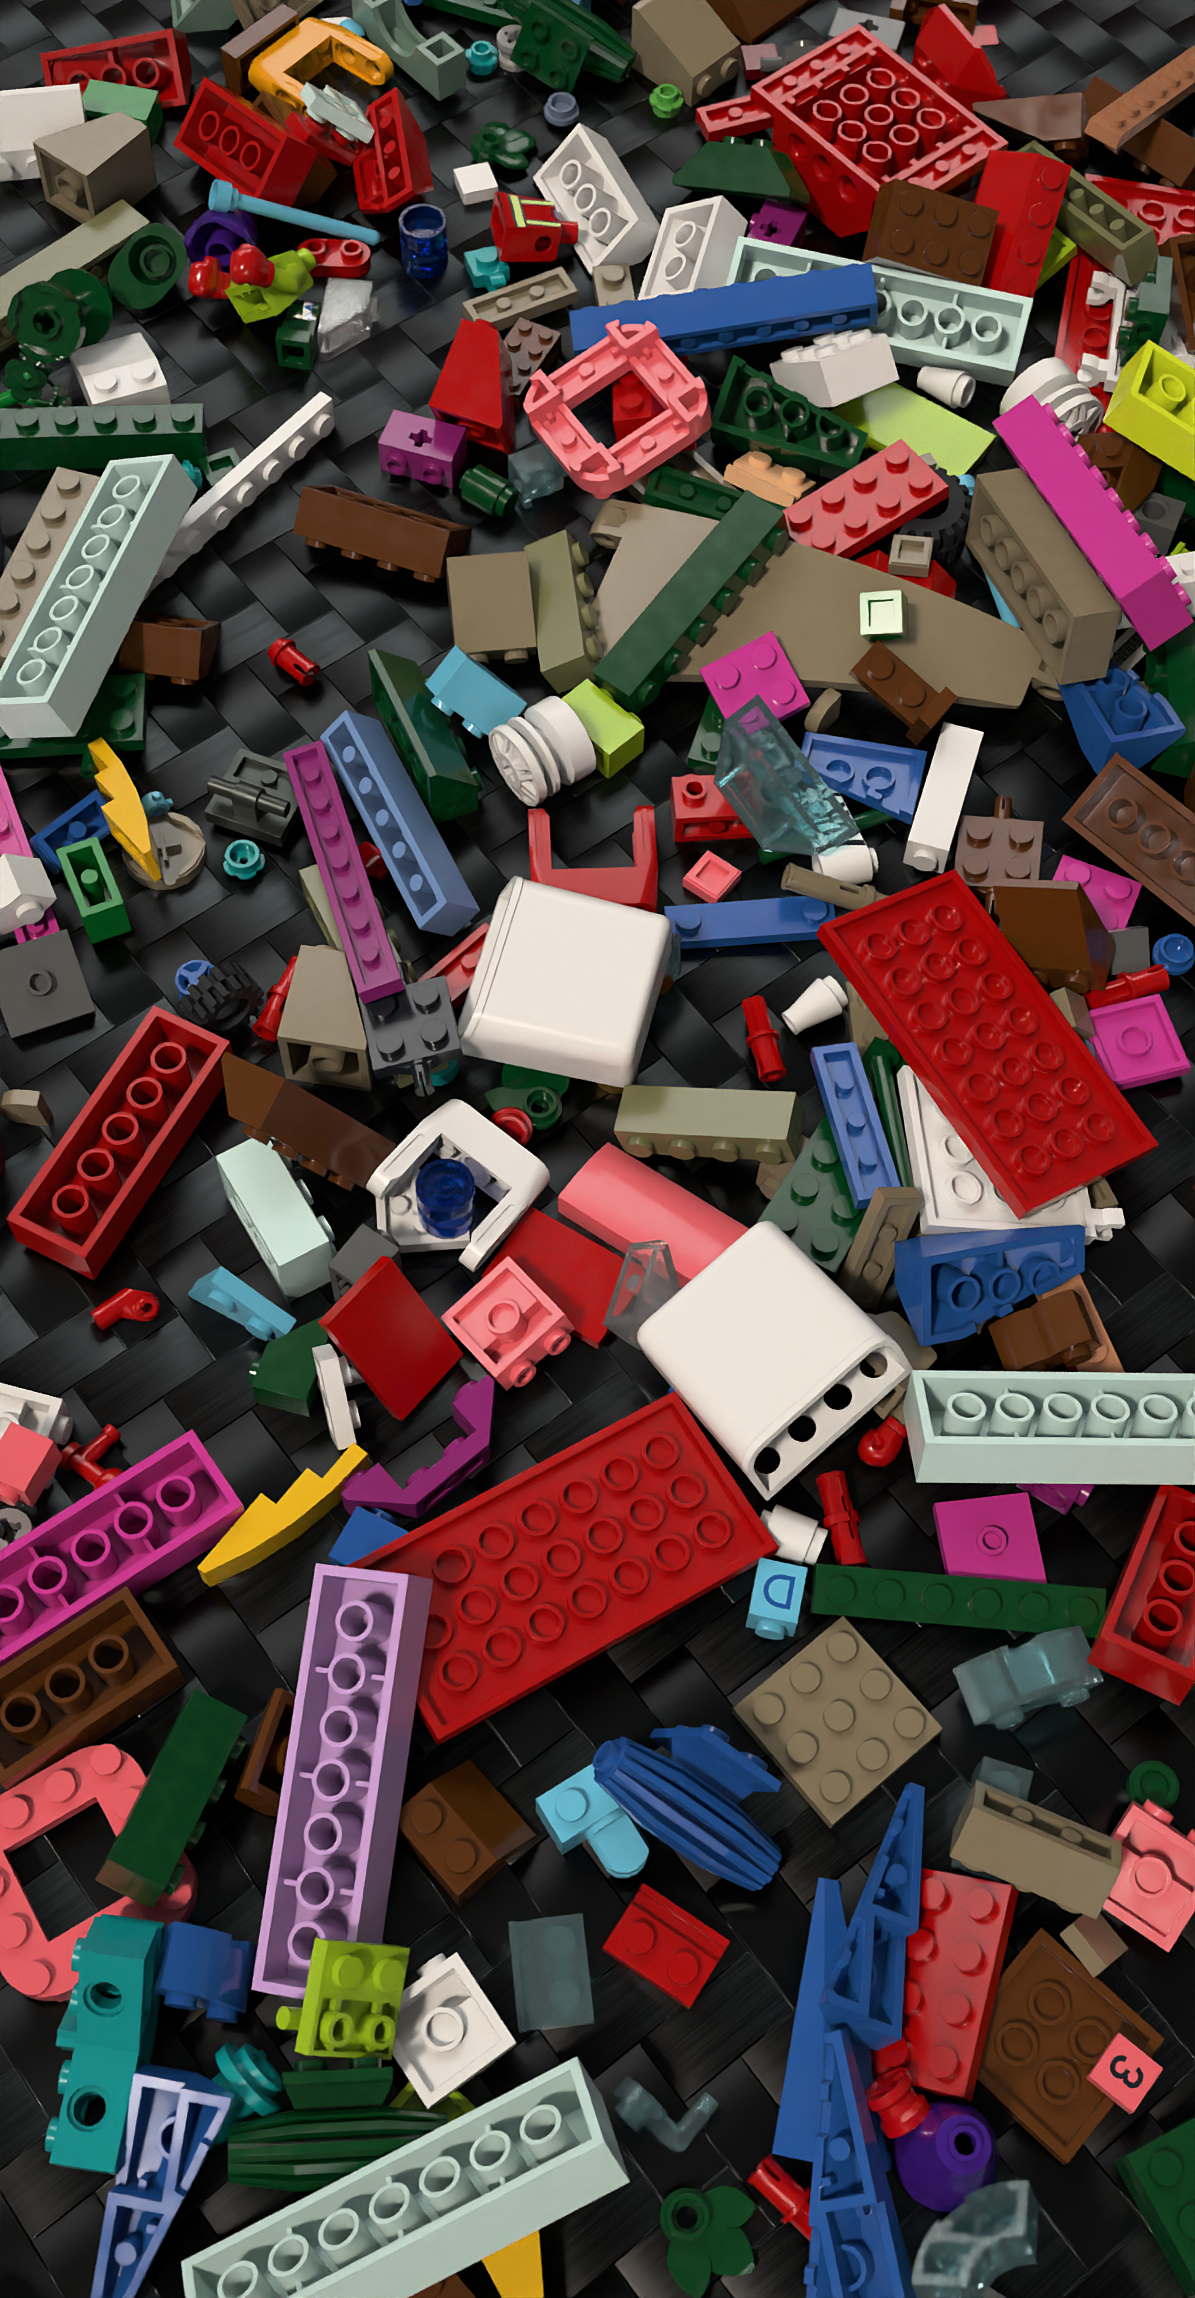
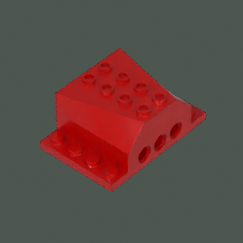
M859 23L751 86L750 99L774 118L772 142L775 143L774 149L788 154L810 194L809 204H800L840 238L869 230L880 185L898 178L958 197L970 193L973 175L984 169L990 150L1007 151L1009 143Z

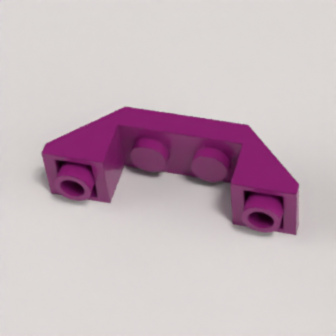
M488 1374L478 1383L475 1380L468 1382L454 1397L455 1401L452 1403L454 1420L469 1436L465 1439L461 1436L451 1442L443 1451V1458L430 1469L424 1466L410 1476L404 1490L398 1486L379 1463L369 1471L366 1469L359 1470L348 1479L344 1485L345 1490L341 1492L344 1508L352 1515L356 1507L359 1506L369 1512L372 1508L380 1509L393 1518L419 1519L487 1463L491 1455L495 1407V1383L492 1377Z

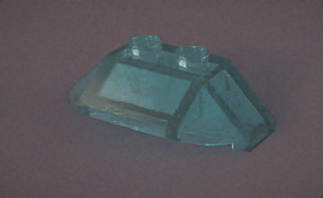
M759 694L755 695L724 720L713 783L764 851L829 856L859 831L854 821Z

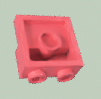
M509 1256L440 1317L450 1331L506 1391L513 1385L515 1387H522L530 1382L536 1373L535 1365L548 1353L552 1356L561 1353L569 1345L571 1340L570 1333L575 1329L560 1308Z
M1149 1799L1146 1800L1143 1806L1132 1800L1110 1835L1111 1838L1122 1842L1121 1872L1102 1908L1169 1953L1195 1911V1830L1191 1829L1186 1836L1170 1825L1174 1816Z

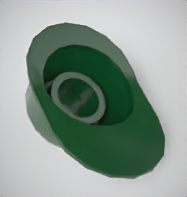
M152 223L142 226L135 232L115 256L109 267L108 282L115 298L128 308L140 310L152 307L159 302L179 279L186 266L187 251L183 239L174 229L164 224Z

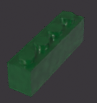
M194 1688L180 1711L95 1881L150 1909L162 1892L170 1896L172 1895L186 1868L185 1865L178 1862L184 1848L193 1851L206 1827L207 1822L199 1817L205 1805L212 1808L215 1806L227 1783V1779L221 1777L220 1773L225 1763L231 1766L235 1764L247 1741L246 1737L240 1735L247 1720V1715Z

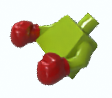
M242 244L239 249L231 254L230 273L222 271L220 260L212 256H205L203 261L192 263L188 274V289L192 295L199 298L226 300L229 298L246 324L277 316L313 286V279L309 272L316 267V260L306 248H301L297 252L291 250L267 259L259 248L251 244Z

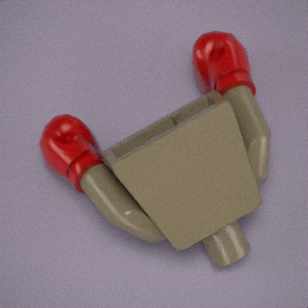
M893 1311L878 1315L866 1313L887 1335L898 1343L913 1370H929L937 1360V1354L931 1348L932 1345L925 1347L919 1345L913 1329L898 1313ZM875 1352L866 1356L859 1365L862 1374L869 1378L882 1376L888 1366L885 1357ZM910 1374L872 1407L883 1420L887 1419L877 1429L869 1430L859 1442L857 1451L860 1460L870 1466L885 1467L893 1462L901 1450L904 1439L908 1436L903 1405Z

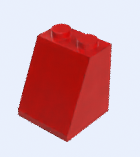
M462 318L428 406L437 421L465 427L467 441L514 456L516 452L512 359L494 324L483 319H476L475 322Z

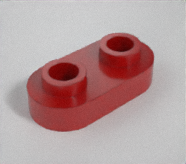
M313 238L303 242L297 250L306 248L314 256L316 267L309 272L313 277L356 278L363 276L371 268L370 249L365 243L358 240Z

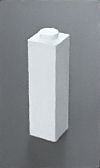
M946 722L943 723L908 838L903 859L904 864L914 866L921 871H934L943 874L984 732Z

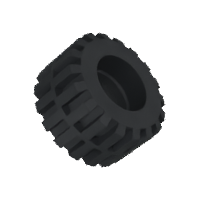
M941 467L938 470L932 469L949 486V497L916 516L926 519L913 518L877 540L875 551L880 550L890 557L894 534L934 538L931 560H935L941 567L943 562L950 564L955 560L956 554L961 553L966 539L972 498L968 497L969 490L966 485H959L960 478L955 474L947 475V470Z

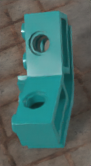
M102 1913L100 1917L95 1916L86 1938L78 1937L72 1954L71 1970L79 1972L78 1982L74 1985L70 2003L59 2025L56 2046L63 2050L74 2052L72 2060L64 2061L59 2076L58 2093L64 2094L60 2116L52 2117L47 2130L45 2151L51 2152L49 2161L51 2164L112 2175L118 2174L133 2075L145 2063L151 2064L155 2045L160 1995L151 1993L164 1933V1922ZM104 2098L106 2112L103 2119L93 2126H88L86 2121L88 2106L94 2100Z

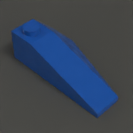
M1111 659L1109 660L1107 674L1104 678L1060 685L1057 681L1081 750L1097 775L1115 753H1118L1137 769L1141 768L1182 737L1186 730L1168 700L1158 692L1151 695L1138 684L1139 675L1132 669L1126 672L1123 671Z
M1080 1224L942 1233L894 1242L895 1287L917 1342L923 1347L964 1339L977 1332V1325L995 1315L1000 1318L1013 1311L1012 1306L1030 1295L1036 1294L1040 1296L1085 1271V1227Z

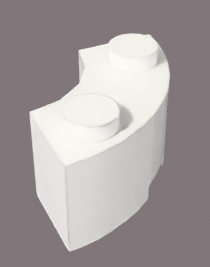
M3 854L0 857V936L24 925L38 922L43 917L44 911L57 899L39 858Z

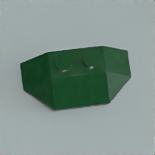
M724 136L723 142L708 141L672 178L673 185L695 192L809 204L810 194L788 154L775 150L774 142L762 139H753L752 145H745V140L730 136Z

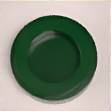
M1145 1761L1137 1765L1129 1774L1126 1780V1794L1130 1802L1134 1800L1143 1806L1146 1800L1149 1799L1165 1810H1168L1178 1798L1179 1782L1173 1770L1164 1763Z

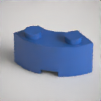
M174 1921L164 1928L151 1993L164 1995V2005L189 2010H196V2007L208 2009L207 2019L237 2023L239 2015H246L258 1947L249 1941L231 1940V1934Z

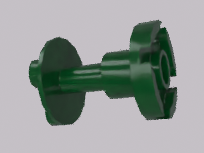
M75 268L61 270L55 273L48 281L41 280L29 284L12 297L8 308V328L12 336H16L17 341L20 343L18 347L22 352L36 361L54 363L68 358L81 346L97 343L108 333L113 321L111 289L106 283L101 282L98 277L86 270Z

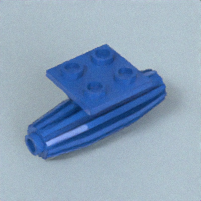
M703 1724L701 1728H688L683 1725H677L676 1728L654 1729L650 1738L671 1752V1759L625 1737H620V1739H615L614 1741L608 1740L599 1747L592 1761L594 1767L593 1774L595 1775L594 1780L637 1824L698 1867L750 1891L760 1890L766 1883L771 1881L773 1874L779 1868L778 1864L782 1856L779 1852L781 1850L752 1818L737 1805L753 1791L778 1792L782 1782L766 1772L768 1766L763 1760L750 1753L737 1751L728 1744L730 1740L728 1735L707 1724Z

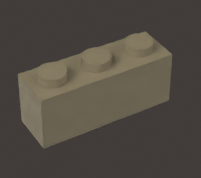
M976 1780L953 1828L949 1857L959 1860L961 1864L970 1870L984 1871L1003 1879L1019 1891L1033 1892L1052 1900L1068 1912L1082 1913L1097 1919L1121 1872L1122 1842Z

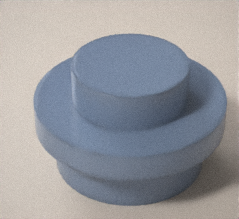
M565 92L554 93L548 98V102L544 106V116L549 123L558 127H565L573 124L578 119L579 106L571 94Z

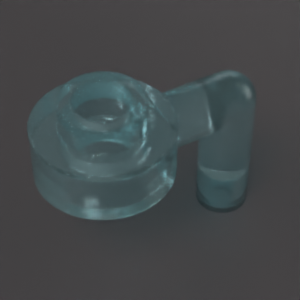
M626 2076L613 2092V2095L619 2101L614 2111L631 2128L638 2132L643 2125L646 2126L670 2150L677 2153L687 2148L720 2107L718 2102L704 2091L676 2125L666 2115L667 2113L663 2107L632 2078Z

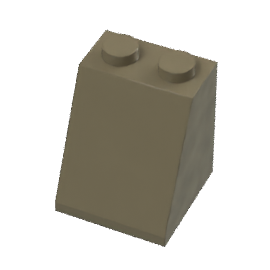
M641 0L632 7L631 46L637 51L632 67L659 86L662 84L674 85L682 92L684 103L692 107L703 98L708 97L715 89L726 81L733 79L738 73L740 66V43L706 0Z
M122 111L38 138L33 142L46 201L82 224L121 199L130 206H134L158 186L148 127Z
M527 551L447 557L446 580L454 646H458L483 666L488 665L489 660L505 659L507 664H520L529 661V657L535 656L537 643Z
M301 945L277 1034L286 1079L372 1092L373 1079L368 1044L345 952L327 945H317L315 947Z

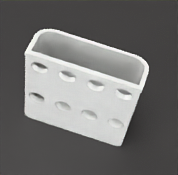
M514 876L498 897L457 1028L463 1054L624 1088L625 1085H631L636 1076L672 950V925L670 920L661 914Z
M762 1221L751 1227L641 1325L637 1333V1341L648 1360L736 1462L766 1501L773 1497L913 1370L898 1343L887 1335L771 1221ZM870 1353H879L887 1360V1370L878 1378L866 1377L860 1370V1362ZM835 1384L845 1385L852 1393L850 1404L841 1410L831 1409L824 1402L825 1393ZM799 1416L810 1417L816 1424L814 1436L805 1442L795 1441L791 1438L788 1431L789 1425ZM766 1447L776 1450L780 1455L779 1467L769 1474L759 1473L754 1468L758 1454Z

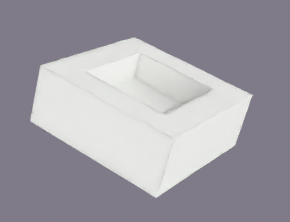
M488 162L454 169V182L464 205L494 199L495 191L498 192V185Z

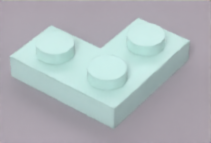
M305 83L299 95L307 106L306 112L308 115L322 124L326 120L335 124V129L351 141H354L357 137L365 143H369L375 130L356 102L328 85L321 91L310 83Z

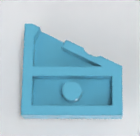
M222 1266L198 1279L188 1293L191 1298L244 1325L251 1334L265 1341L269 1339L273 1341L289 1333L297 1321Z

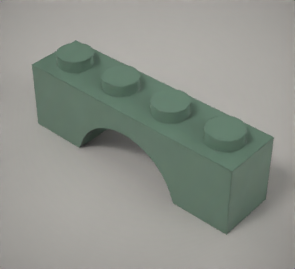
M352 0L353 20L364 28L365 36L383 50L438 101L467 86L465 50L444 31L428 40L424 38L411 23L402 0Z

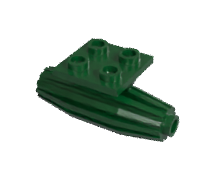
M502 0L501 8L522 26L510 61L556 91L572 95L582 69L618 84L623 82L631 70L637 56V51L605 21L573 0Z
M381 2057L349 2059V2069L328 2070L327 2060L294 2062V2072H282V2084L295 2110L230 2125L228 2135L229 2183L295 2192L317 2191L448 2123L447 2113L384 2106L385 2098L391 2085H393V2067H382Z

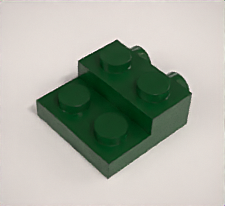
M1157 256L1153 271H1146L1143 282L1140 281L1136 296L1129 297L1124 313V321H1127L1126 326H1119L1115 340V349L1121 350L1120 367H1124L1148 340L1159 345L1170 311L1173 258Z

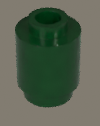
M477 465L474 469H467L460 480L459 488L462 490V500L494 518L497 515L503 519L507 518L517 504L519 491L513 488V483L482 465Z

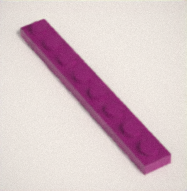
M322 739L282 753L362 1004L405 990Z

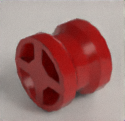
M904 2067L894 2068L884 2073L864 2091L869 2110L878 2113L881 2118L880 2127L886 2137L890 2139L898 2138L916 2128L931 2109L925 2096L917 2094L912 2088V2076Z

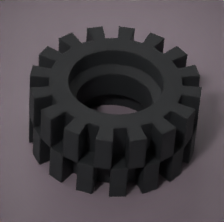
M229 962L222 963L220 970L217 966L209 969V975L201 974L197 978L200 982L197 985L190 984L187 988L190 994L183 995L180 1000L183 1004L179 1005L180 1015L184 1020L226 1040L229 1033L233 1035L239 1033V1027L242 1024L247 1026L251 1022L249 1017L256 1016L260 1011L257 1006L263 1005L264 1002L262 998L264 991L244 967L237 962H233L231 965Z

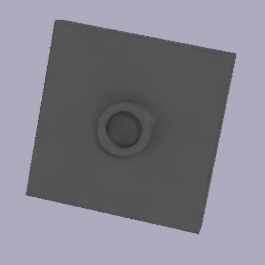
M67 929L0 950V1008L12 1040L96 1013Z

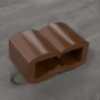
M1073 1289L1049 1296L1030 1308L1009 1314L988 1326L1005 1371L1049 1372V1370L1063 1363L1068 1367L1076 1366L1088 1361L1092 1357L1091 1352L1101 1346L1083 1299Z

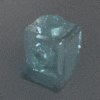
M543 443L508 455V480L513 483V488L519 491V500L525 509L532 507L533 499L550 495L562 489L563 478L569 476Z

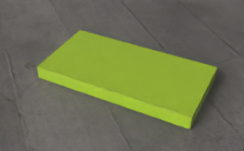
M895 382L839 404L830 411L866 432L870 448L880 452L902 439L918 456L930 452L937 463L936 470L941 467L947 470V475L949 476L954 474L956 476L970 475L992 449L996 440V435Z

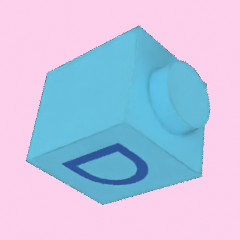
M764 1558L760 1559L755 1573L745 1627L755 1629L757 1635L767 1639L781 1640L784 1638V1635L793 1637L798 1623L807 1567Z

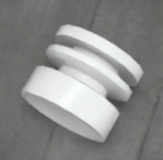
M1052 357L1031 365L1015 379L1001 401L999 412L1000 415H1003L1033 394L1041 406L1047 402L1050 404L1060 420V423L1056 426L1058 427L1064 423L1077 442L1079 435L1094 434L1102 421L1104 408L1098 398L1091 394L1088 387L1080 384L1077 375L1063 360Z
M549 696L528 708L524 713V719L514 716L508 720L506 725L500 724L489 733V746L501 775L516 796L529 806L535 807L542 803L547 796L552 797L557 794L561 783L570 786L591 774L596 768L593 744L585 727L568 704L557 696Z

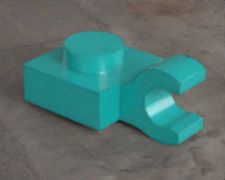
M496 246L464 252L465 266L475 288L486 286L488 293L503 288V286H506V281H510L509 266L507 262L500 261Z

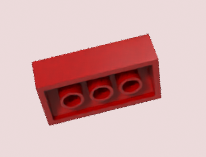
M990 150L988 152L974 203L998 210L999 215L981 283L982 288L1033 298L1072 166L1039 153Z

